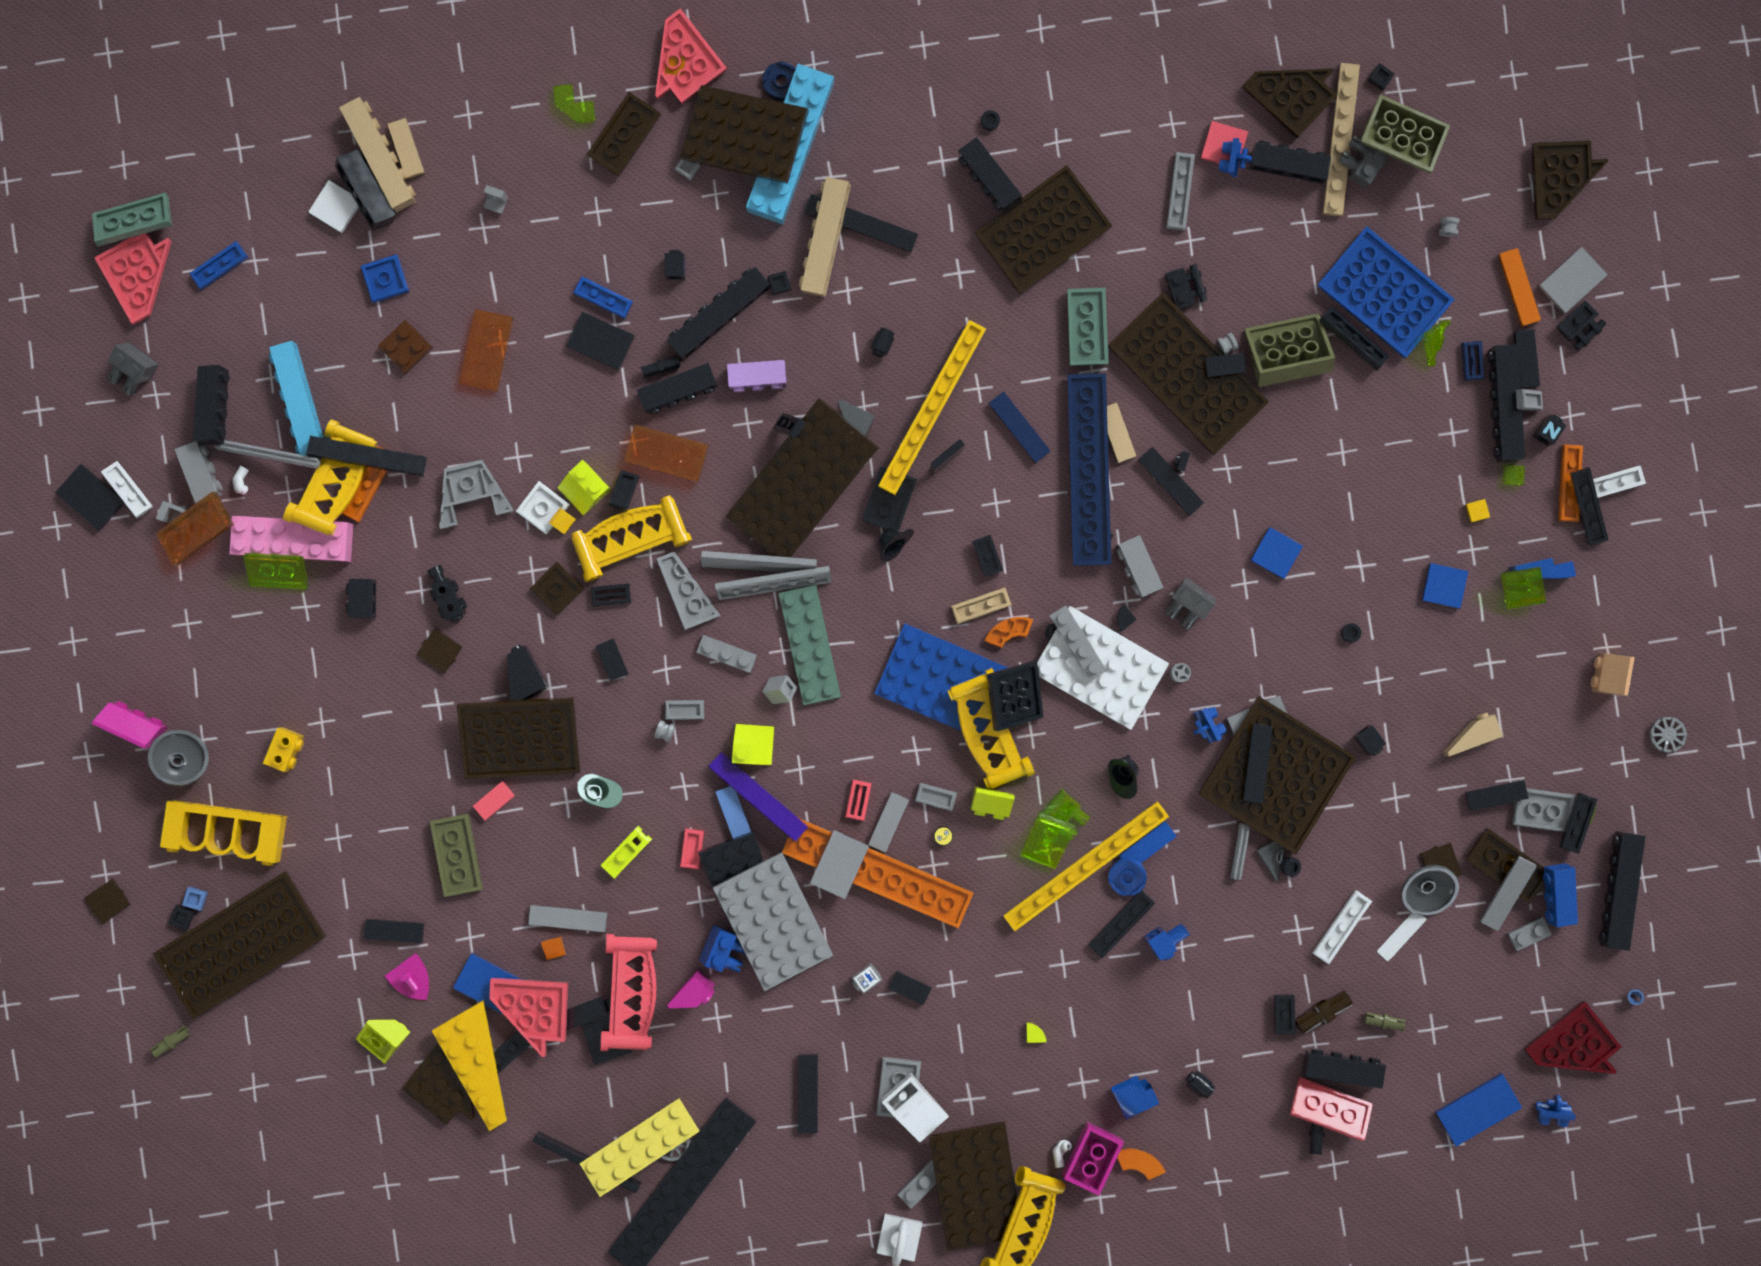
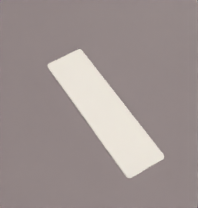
M1411 913L1377 952L1386 961H1389L1426 921V918L1423 915Z

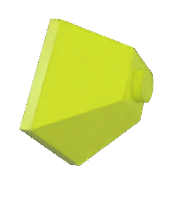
M736 724L732 763L772 765L774 727Z
M368 1020L356 1040L385 1064L405 1041L410 1031L397 1020Z

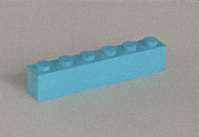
M289 341L269 347L271 352L269 353V359L275 366L274 376L281 387L279 394L287 407L284 411L287 419L291 421V435L293 438L295 437L297 442L295 450L297 454L306 456L310 436L324 437L297 344Z

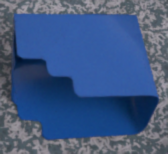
M1134 1076L1111 1088L1126 1119L1159 1105L1151 1084L1146 1079L1139 1080L1138 1076Z

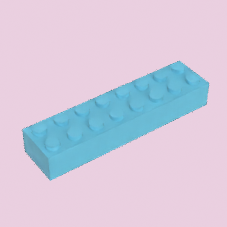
M801 64L797 65L784 103L808 108L809 113L789 181L786 184L757 177L746 205L748 213L782 225L784 224L834 85V76Z

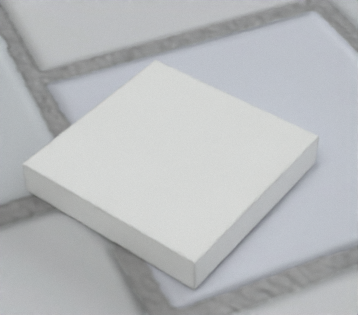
M328 180L309 213L343 233L359 207L351 193Z
M538 481L516 512L547 535L553 528L548 523L559 508L566 511L570 504Z

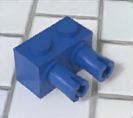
M1179 924L1167 933L1159 926L1143 937L1155 956L1160 961L1163 959L1167 961L1175 955L1174 952L1177 951L1175 948L1176 944L1190 936L1185 926Z
M713 925L699 961L705 967L720 972L725 967L739 973L741 968L738 967L743 966V961L731 958L729 954L731 950L745 955L746 953L733 932Z

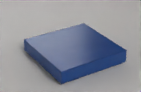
M397 254L360 266L372 303L410 292Z
M1269 527L1250 561L1285 579L1303 545Z
M1429 563L1421 601L1461 609L1468 571Z

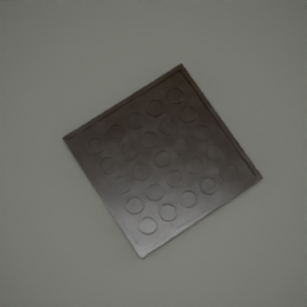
M1257 696L1199 790L1198 795L1297 855L1356 756L1270 702ZM1252 724L1272 726L1263 803L1242 800Z

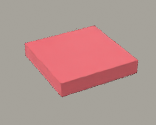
M1212 121L1200 159L1217 164L1220 163V160H1230V155L1222 153L1223 142H1233V138H1239V142L1242 143V153L1249 131Z

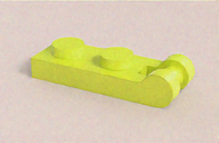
M638 826L601 866L615 879L652 838L649 835L646 836ZM635 837L641 841L638 846L632 841Z

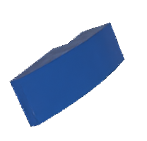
M1553 558L1509 567L1510 571L1537 579H1562L1576 576L1573 561L1554 565Z

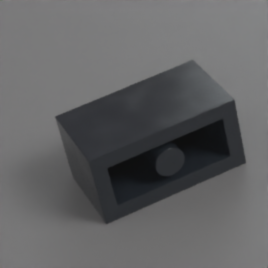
M349 579V583L346 584V594L349 595V602L346 603L348 617L376 618V580Z

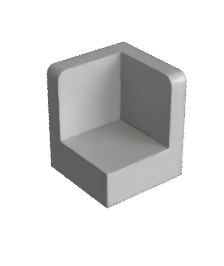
M163 501L156 519L184 528L190 510Z
M787 675L776 676L768 679L762 692L772 704L787 703L791 701L797 687Z

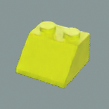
M581 460L557 487L583 516L611 491V488L584 460Z
M975 787L971 810L974 811L975 815L985 816L986 813L993 814L995 819L1004 820L1005 817L1010 816L1015 795Z

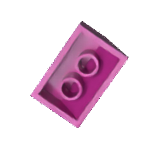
M121 701L108 703L92 722L93 725L144 749L150 748L153 741L165 733L167 726L162 724V720L155 717L150 719L145 716L146 713L138 709L133 711L127 708L128 705Z
M698 969L672 997L667 1006L669 1008L698 1007L701 1003L705 1005L715 992L713 990L715 983Z

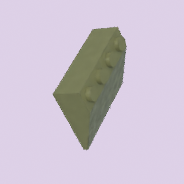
M1380 94L1367 118L1360 143L1431 174L1450 125Z
M1319 313L1244 329L1253 373L1258 387L1333 372L1335 355L1324 326L1319 321L1321 319Z

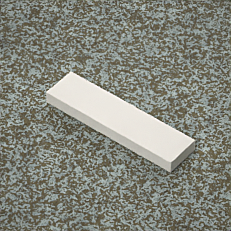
M1354 890L1312 953L1327 964H1330L1372 901L1357 890Z

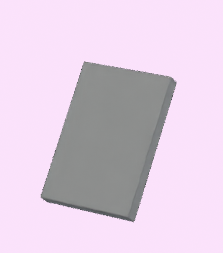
M1581 247L1538 287L1565 314L1608 274Z
M1526 788L1529 799L1514 802L1511 825L1564 832L1575 801V795Z
M834 830L810 884L846 899L869 845Z
M883 1057L877 1116L894 1117L882 1103V1097L910 1072L919 1081L921 1061Z

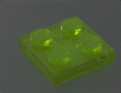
M1540 567L1501 573L1507 610L1546 603Z

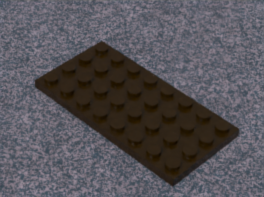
M1164 293L1158 296L1108 344L1111 351L1213 456L1269 403L1242 373L1207 378L1204 359L1224 355Z
M821 398L817 399L802 418L806 423L797 437L792 438L788 436L725 516L772 556L792 557L880 448Z
M287 871L157 950L153 955L191 1018L195 1019L319 942L326 935Z

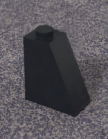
M520 644L512 648V653L507 655L510 701L525 700L549 687L528 646L522 647Z

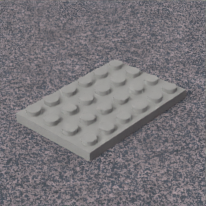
M782 852L712 887L764 991L833 956Z

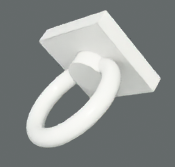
M884 1214L877 1254L891 1256L892 1266H899L901 1259L915 1261L923 1224L922 1221Z

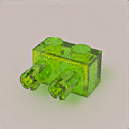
M1061 788L1037 818L1054 834L1057 835L1060 832L1068 840H1072L1074 837L1070 833L1076 836L1078 831L1067 822L1072 817L1081 826H1084L1086 822L1082 818L1089 821L1090 816L1080 809L1081 805Z

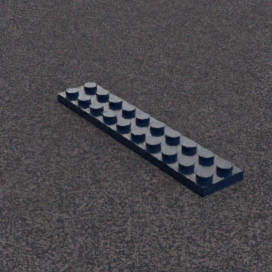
M1106 373L1067 375L1073 566L1111 565Z

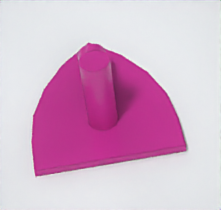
M417 953L385 975L389 983L404 996L417 1000H427L429 977L427 969Z

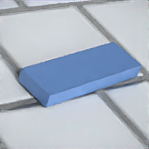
M730 786L716 791L732 838L751 832L737 792Z

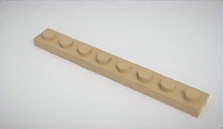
M1340 63L1337 96L1335 99L1329 152L1331 161L1326 180L1323 215L1340 217L1343 215L1348 168L1338 162V159L1341 158L1340 156L1344 151L1350 154L1351 147L1348 144L1352 139L1360 65Z

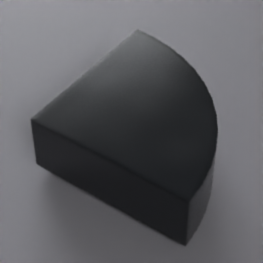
M1126 605L1121 607L1117 617L1118 627L1121 632L1137 620Z

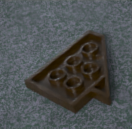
M1334 69L1255 71L1242 86L1252 98L1297 139L1337 96L1324 83L1333 73Z

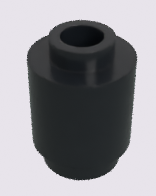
M881 327L876 332L870 349L873 350L872 354L878 357L887 356L894 341L893 336L895 333Z
M1198 1070L1190 1072L1186 1077V1086L1200 1097L1207 1099L1215 1090V1086L1212 1085L1213 1082Z

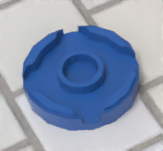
M1120 859L1110 867L1108 875L1109 885L1119 895L1134 896L1145 887L1147 880L1146 870L1135 859Z

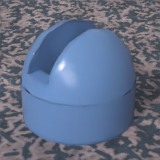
M1635 989L1628 993L1627 998L1632 1005H1640L1644 1001V995L1641 991ZM1631 994H1633V995H1635L1636 997L1640 998V1001H1637V1000L1633 999L1632 997H1630Z

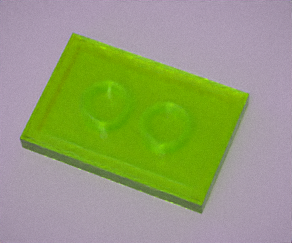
M245 553L244 555L249 586L307 590L309 585L303 556Z
M1039 812L1020 856L1056 869L1075 830V825Z

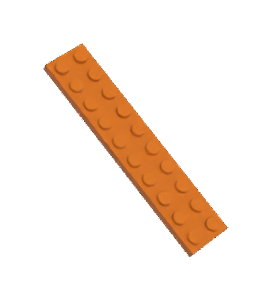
M800 819L808 826V829L796 842L788 837L782 853L817 868L833 832ZM868 848L853 881L855 885L956 928L960 927L974 894L972 891L871 848Z

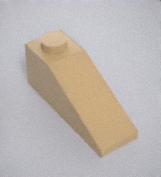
M1488 712L1477 715V719L1467 725L1443 751V755L1452 756L1503 737L1496 716L1488 715Z

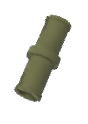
M1366 1012L1364 1024L1379 1026L1385 1030L1390 1028L1403 1032L1405 1019L1389 1017L1388 1014L1379 1015Z
M183 1025L171 1035L167 1034L161 1042L150 1048L151 1053L158 1058L169 1049H174L179 1042L191 1035L188 1033L190 1031Z

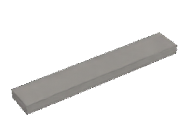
M702 551L701 553L702 567L778 573L817 568L816 559Z
M829 566L716 583L715 588L718 600L826 584L832 581Z

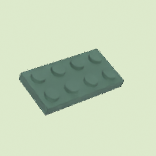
M166 193L92 213L94 242L98 247L172 226L169 197Z
M1106 288L1067 289L1070 366L1108 365Z

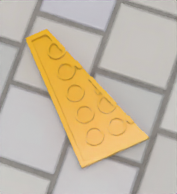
M484 1000L432 1029V1032L488 1130L491 1131L506 1122L507 1118Z

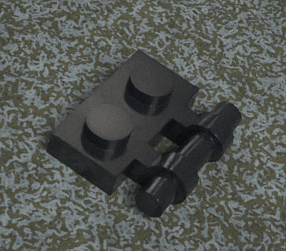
M1197 264L1189 266L1191 273L1187 275L1184 268L1165 273L1173 303L1179 309L1195 305L1193 297L1198 296L1200 303L1207 301L1206 287H1203L1201 281L1202 274L1200 270L1198 271ZM1188 281H1194L1196 290L1191 291Z
M1585 300L1556 328L1568 341L1576 337L1577 342L1573 347L1579 351L1582 347H1586L1595 335H1599L1603 331L1602 328L1606 325V322L1603 319L1598 323L1594 320L1599 313ZM1588 325L1590 330L1584 335L1582 330Z

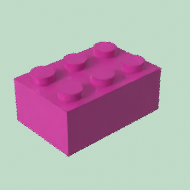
M1086 1121L1064 1168L1063 1178L1100 1196L1124 1144L1122 1138Z

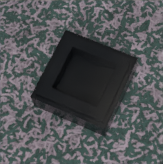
M1379 63L1367 81L1383 91L1395 73Z
M786 271L768 276L773 295L791 290Z
M176 905L169 924L188 930L195 911Z

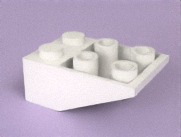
M911 1072L882 1097L884 1106L919 1142L925 1139L949 1117Z

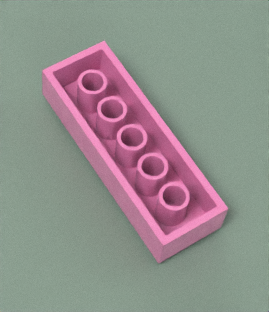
M232 516L230 554L236 556L351 562L353 524L334 522L337 525V529L333 536H328L296 522L289 523L281 518Z

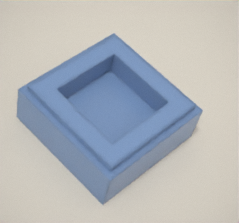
M190 886L187 887L182 906L202 911L208 892Z

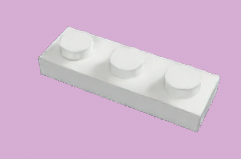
M118 461L101 471L102 475L136 518H139L153 508Z
M1641 466L1593 479L1598 498L1646 484Z

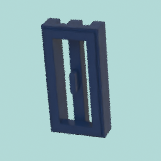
M1482 341L1462 342L1464 381L1485 379ZM1476 345L1479 375H1476L1474 346ZM1467 346H1469V353H1470L1471 376L1469 375V361H1468V347H1467Z

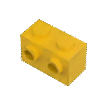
M278 727L263 764L283 772L293 769L297 762L296 754L298 751H301L304 745V741H302L304 736L284 727Z

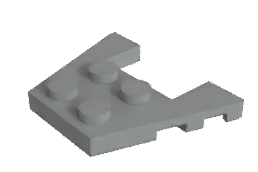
M483 460L444 469L440 529L458 525L454 510L455 505L492 497L497 516L514 512L511 504Z

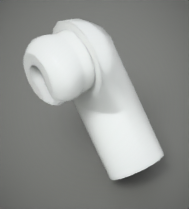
M241 465L234 475L232 482L234 491L237 494L245 495L248 487L244 485L243 480L249 470Z
M1067 1140L1059 1141L1053 1148L1055 1168L1064 1167L1063 1155L1070 1151L1072 1147L1071 1143Z

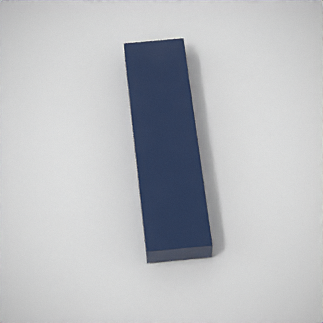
M1004 391L988 403L1034 463H1037L1051 452Z

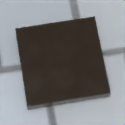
M556 562L530 590L558 616L584 588Z

